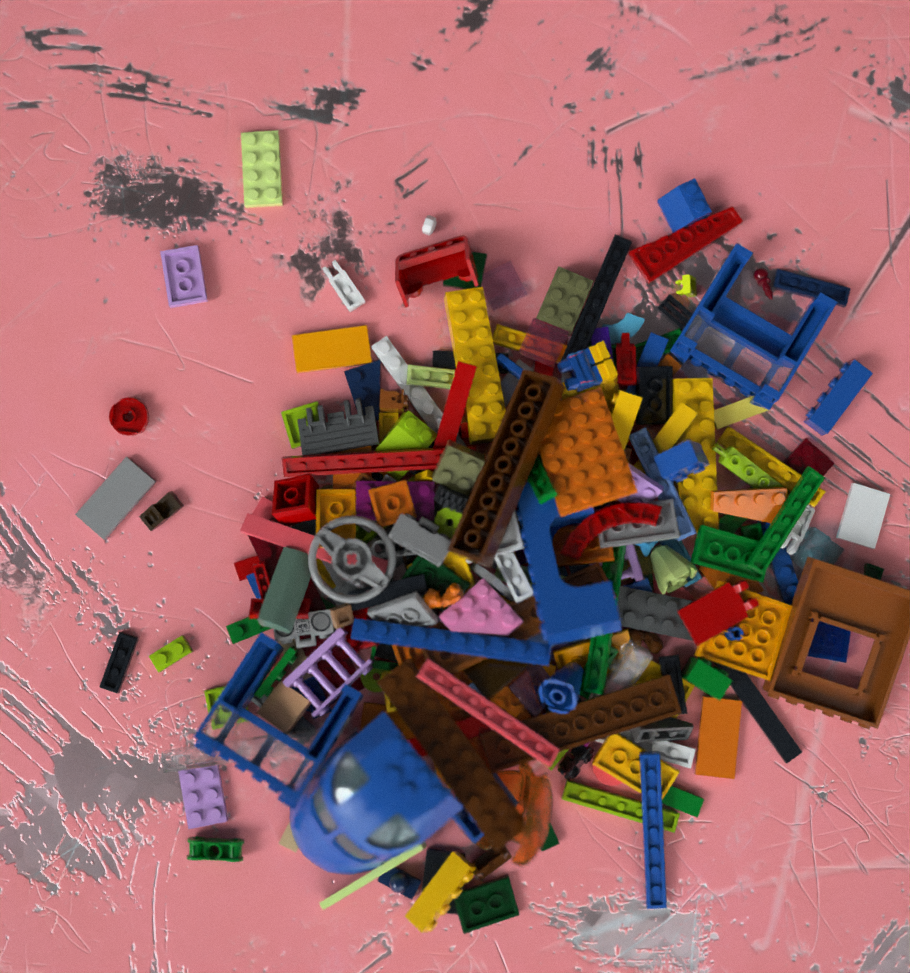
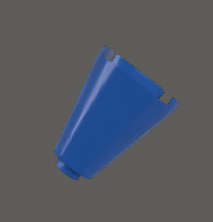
M569 662L543 681L539 688V696L542 703L545 702L549 706L548 709L556 713L566 714L576 707L583 677L582 667L575 662Z

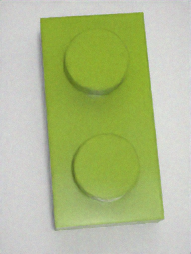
M184 635L149 655V658L159 673L192 653L193 650Z

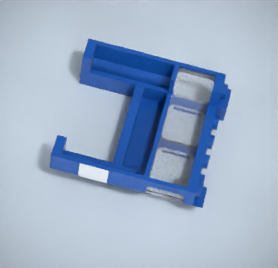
M736 243L670 351L682 364L687 359L691 360V364L696 367H703L709 375L713 377L718 376L723 379L726 385L730 387L735 386L740 389L739 392L747 397L753 396L750 404L770 410L773 404L780 399L836 306L837 301L820 292L808 304L791 334L781 330L726 297L743 267L753 254V252Z

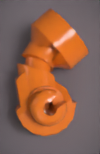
M453 583L447 588L446 593L440 597L439 591L430 588L424 597V601L430 609L440 608L441 606L445 608L458 602L463 596V590L458 584Z

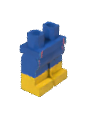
M604 341L598 342L587 349L568 354L566 359L558 363L557 368L560 374L569 372L571 375L570 378L564 381L567 391L577 389V392H580L584 389L613 381L618 373L612 359H609L610 354Z

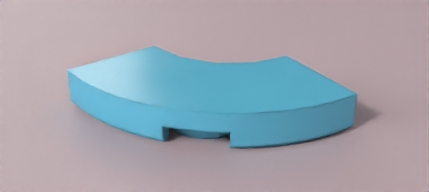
M627 313L619 323L612 325L603 324L602 327L608 326L611 344L621 343L622 333H629L630 338L633 337L641 328L645 319Z

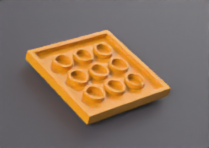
M717 581L715 588L721 586L725 582ZM744 590L739 592L742 600L745 601L750 597L752 599L756 598L759 605L747 610L746 613L749 617L735 624L736 627L743 630L744 634L740 635L742 639L728 640L724 635V632L728 630H725L697 646L695 656L770 681L792 605Z

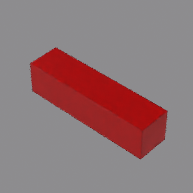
M266 561L254 563L252 568L260 596L265 598L271 579Z

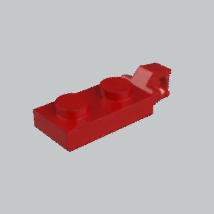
M622 333L621 343L616 344L618 386H636L637 383L636 346H634V343H630L629 333Z

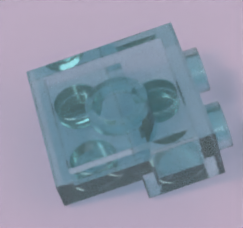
M811 527L807 529L803 541L800 542L797 548L798 550L790 558L791 561L801 568H804L807 557L834 565L844 549L830 540L829 536L816 527Z

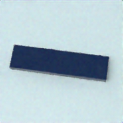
M781 269L776 270L772 284L773 289L814 299L821 292L837 301L836 306L840 307L847 306L851 290L848 287Z

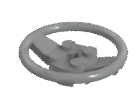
M343 516L324 525L315 535L309 549L308 565L315 584L324 594L340 602L359 603L375 597L388 585L395 570L396 553L388 533L378 523L361 516ZM350 523L361 524L374 530L381 537L387 549L388 565L385 574L373 563L370 549L365 543L358 539L345 540L332 533L331 530L340 525ZM319 544L332 557L333 568L340 576L346 579L359 578L374 588L358 595L341 594L331 589L322 580L317 569L316 555ZM354 553L357 555L355 558L357 563L350 565L347 563L349 560L347 555Z

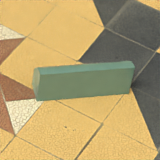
M287 547L283 548L257 618L261 626L291 633L311 578L308 554Z

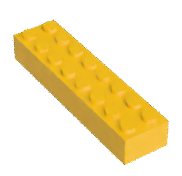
M483 287L445 292L444 304L455 365L457 367L458 361L477 366L464 410V415L468 422L470 445L493 442L506 409Z
M713 378L673 379V413L682 402L699 413L674 447L687 440L700 443L710 464L704 467V471L697 474L691 473L687 475V479L681 482L674 481V486L697 533L699 525L719 530L718 512L710 510L711 491L717 490L716 452L712 450L715 444Z

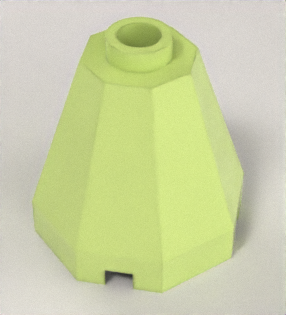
M660 544L651 550L650 560L658 588L662 594H666V591L667 593L674 592L688 583L686 579L689 576L691 579L696 576V567L668 545L662 546Z

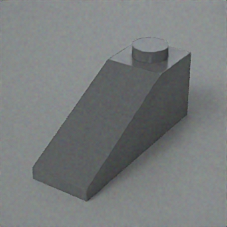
M668 717L630 729L635 743L688 740L694 726L692 723Z

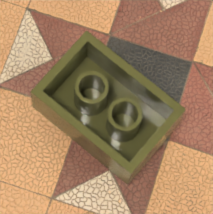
M558 266L535 323L543 327L547 326V329L564 336H570L593 284V280Z

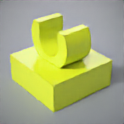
M690 274L682 275L683 280L675 281L677 285H683L682 290L676 291L678 295L697 296L696 278Z

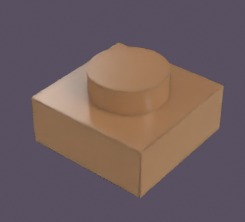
M345 603L330 609L334 628L339 629L354 623L351 604Z

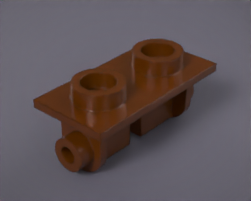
M505 846L497 852L492 847L472 862L476 867L473 873L482 881L511 859L512 855Z

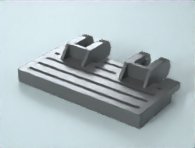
M358 398L355 401L358 414L351 415V405L349 400L344 401L346 419L344 412L341 411L327 414L328 422L325 419L323 405L318 406L320 421L317 422L313 420V410L311 407L306 408L308 426L306 418L298 419L302 455L328 454L379 444L374 407H365L366 415H363L361 399Z

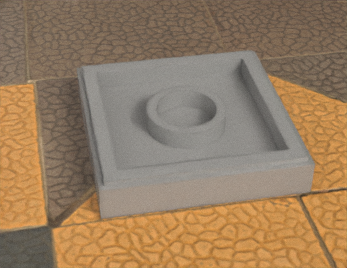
M472 563L470 569L481 579L484 578L495 591L509 601L513 602L515 600L510 589L496 576L477 563Z

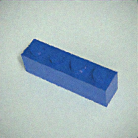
M855 359L849 363L845 362L841 366L839 376L837 378L834 377L829 382L828 386L830 388L826 393L822 392L816 400L818 401L815 407L812 406L805 414L807 418L804 423L821 436L829 433L873 374Z

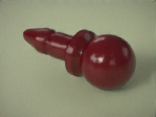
M758 268L754 271L753 278L758 282V287H762L765 295L772 300L773 291L769 285L771 280L768 278V271L764 268Z

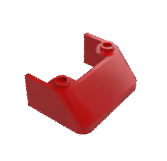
M464 235L403 253L395 260V283L405 308L409 307L410 297L416 298L421 294L423 286L459 276V279L465 282L473 280L475 287L479 286L477 269L468 237Z

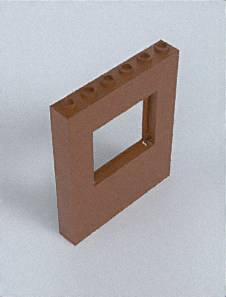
M807 557L791 603L792 610L771 680H765L762 689L768 692L767 696L779 700V697L786 699L787 703L792 705L804 704V708L815 712L816 709H819L826 716L834 717V715L840 716V720L847 723L855 721L859 722L858 725L863 728L870 729V727L878 729L910 638V590ZM819 621L875 639L858 689L802 672Z

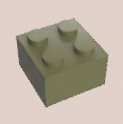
M448 440L433 472L432 481L469 496L485 462V455L452 440Z

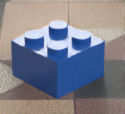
M687 440L653 457L662 478L676 482L687 479V475L691 473H700L705 470V466L710 465L701 444L691 440Z

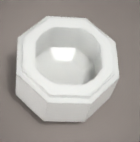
M430 215L426 217L422 228L424 234L430 236L434 232L437 223L436 217Z

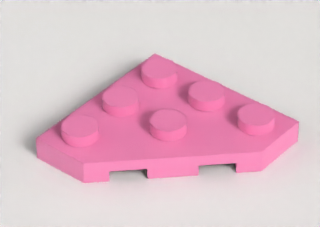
M484 578L467 591L458 602L452 604L438 616L450 631L480 635L497 634L509 636L523 623L519 616Z

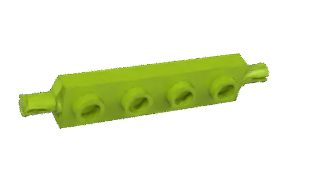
M718 443L712 447V450L720 455L718 462L750 487H784L734 447L729 446L724 449Z

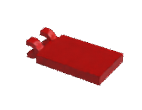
M740 580L732 586L729 582H726L677 610L696 646L749 617L746 611L759 605L756 598L752 599L750 597L745 601L742 600L739 592L749 588L746 580Z

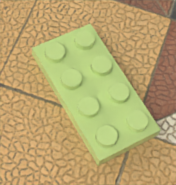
M279 131L242 132L241 148L245 208L283 206Z

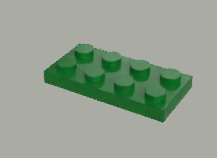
M699 525L690 563L761 583L764 582L766 574L765 571L763 575H760L745 565L759 541L705 525Z

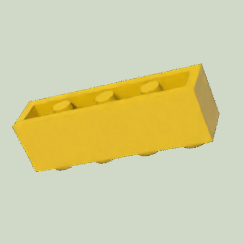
M618 390L617 394L614 393L610 404L613 407L610 414L624 451L642 397Z
M453 851L406 913L405 917L421 933L433 931L438 924V918L449 910V903L452 899H456L461 894V887L464 883H468L473 878V871L476 867L460 852Z

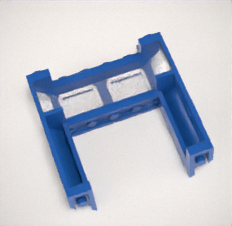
M261 632L193 736L197 739L194 746L214 758L220 752L218 754L220 758L227 762L229 759L236 762L235 767L243 772L247 769L253 773L251 777L261 783L264 780L269 783L268 788L277 794L281 792L277 799L294 810L364 695L349 685L344 684L341 689L343 694L309 748L303 746L246 710L254 694L284 650L277 641Z

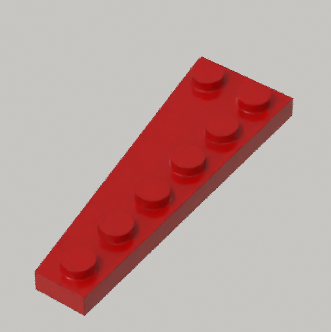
M732 206L706 219L697 221L688 227L681 228L672 234L665 235L656 241L633 249L628 255L647 283L650 284L742 224L743 220Z

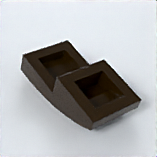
M170 491L156 504H152L139 517L148 529L153 531L178 512L184 505L173 491Z

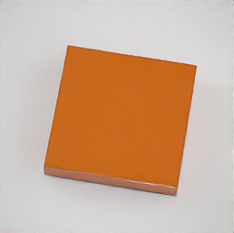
M406 480L368 490L376 521L381 527L395 524L401 513L417 518Z

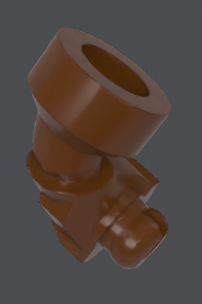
M634 628L628 629L633 649L640 646L642 641L647 644L648 649L653 654H657L663 649V641L656 633L643 632Z

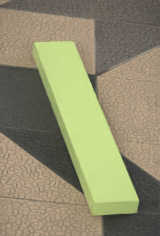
M425 841L387 861L319 903L321 908L326 909L424 850L427 848Z

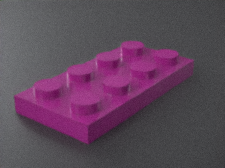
M356 481V516L376 521L368 490L399 481ZM407 481L417 516L415 521H420L422 516L430 521H434V482Z

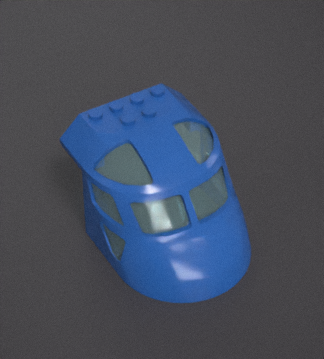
M383 711L359 733L357 731L352 733L328 754L303 791V796L294 810L290 808L289 819L294 840L308 860L326 872L354 875L371 871L420 845L464 807L453 793L445 787L397 729L395 723ZM311 769L304 775V777L301 779V781H300L299 784L297 785V787H296V790H297V791H298L299 788L301 787L302 783H303L304 780L306 779V777H307V775L309 774V772L311 771Z

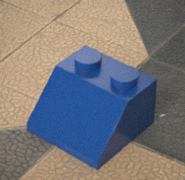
M695 178L677 186L657 200L672 233L708 218L712 212Z

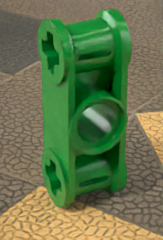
M200 836L188 838V860L243 861L242 844H244V839L205 838ZM212 845H216L219 848V853L213 852Z

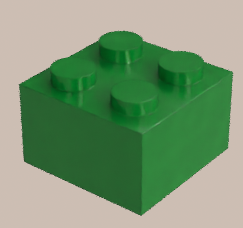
M690 656L681 671L682 678L720 701L733 680L728 678L729 674L721 668L715 666L712 668V663L707 659Z

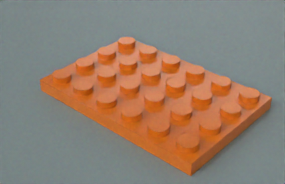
M601 387L560 400L539 450L545 470L558 494L554 498L560 517L637 493L635 481Z

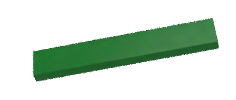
M811 467L805 469L745 565L760 575L765 573L825 479L824 476Z

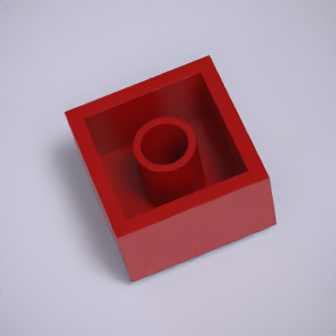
M311 474L274 481L272 515L280 524L285 525L316 519V492L319 490V485Z

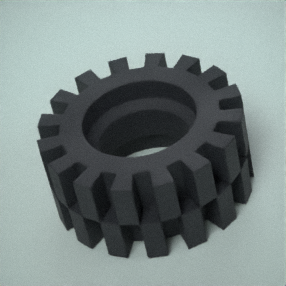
M440 484L433 499L445 508L463 514L470 496Z

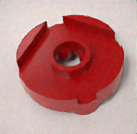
M126 397L120 399L111 407L109 421L118 433L125 436H135L144 432L149 422V412L146 405L139 400ZM129 412H132L134 418L131 419L130 422H128V420L125 418V415H128Z

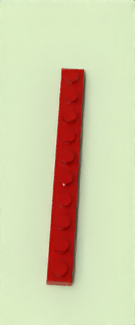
M465 446L477 451V446ZM445 447L282 457L284 477H297L308 474L316 476L435 469Z

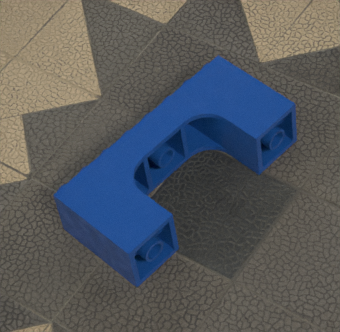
M526 482L517 503L516 512L521 527L520 531L525 546L524 550L529 565L530 578L532 583H535L532 584V589L536 602H539L536 604L540 621H543V623H540L544 640H548L551 645L621 631L620 617L611 581L585 587H572L562 581L557 568L553 549L555 534L564 526L581 523L594 513L593 507L560 517L555 498L540 505L530 483Z

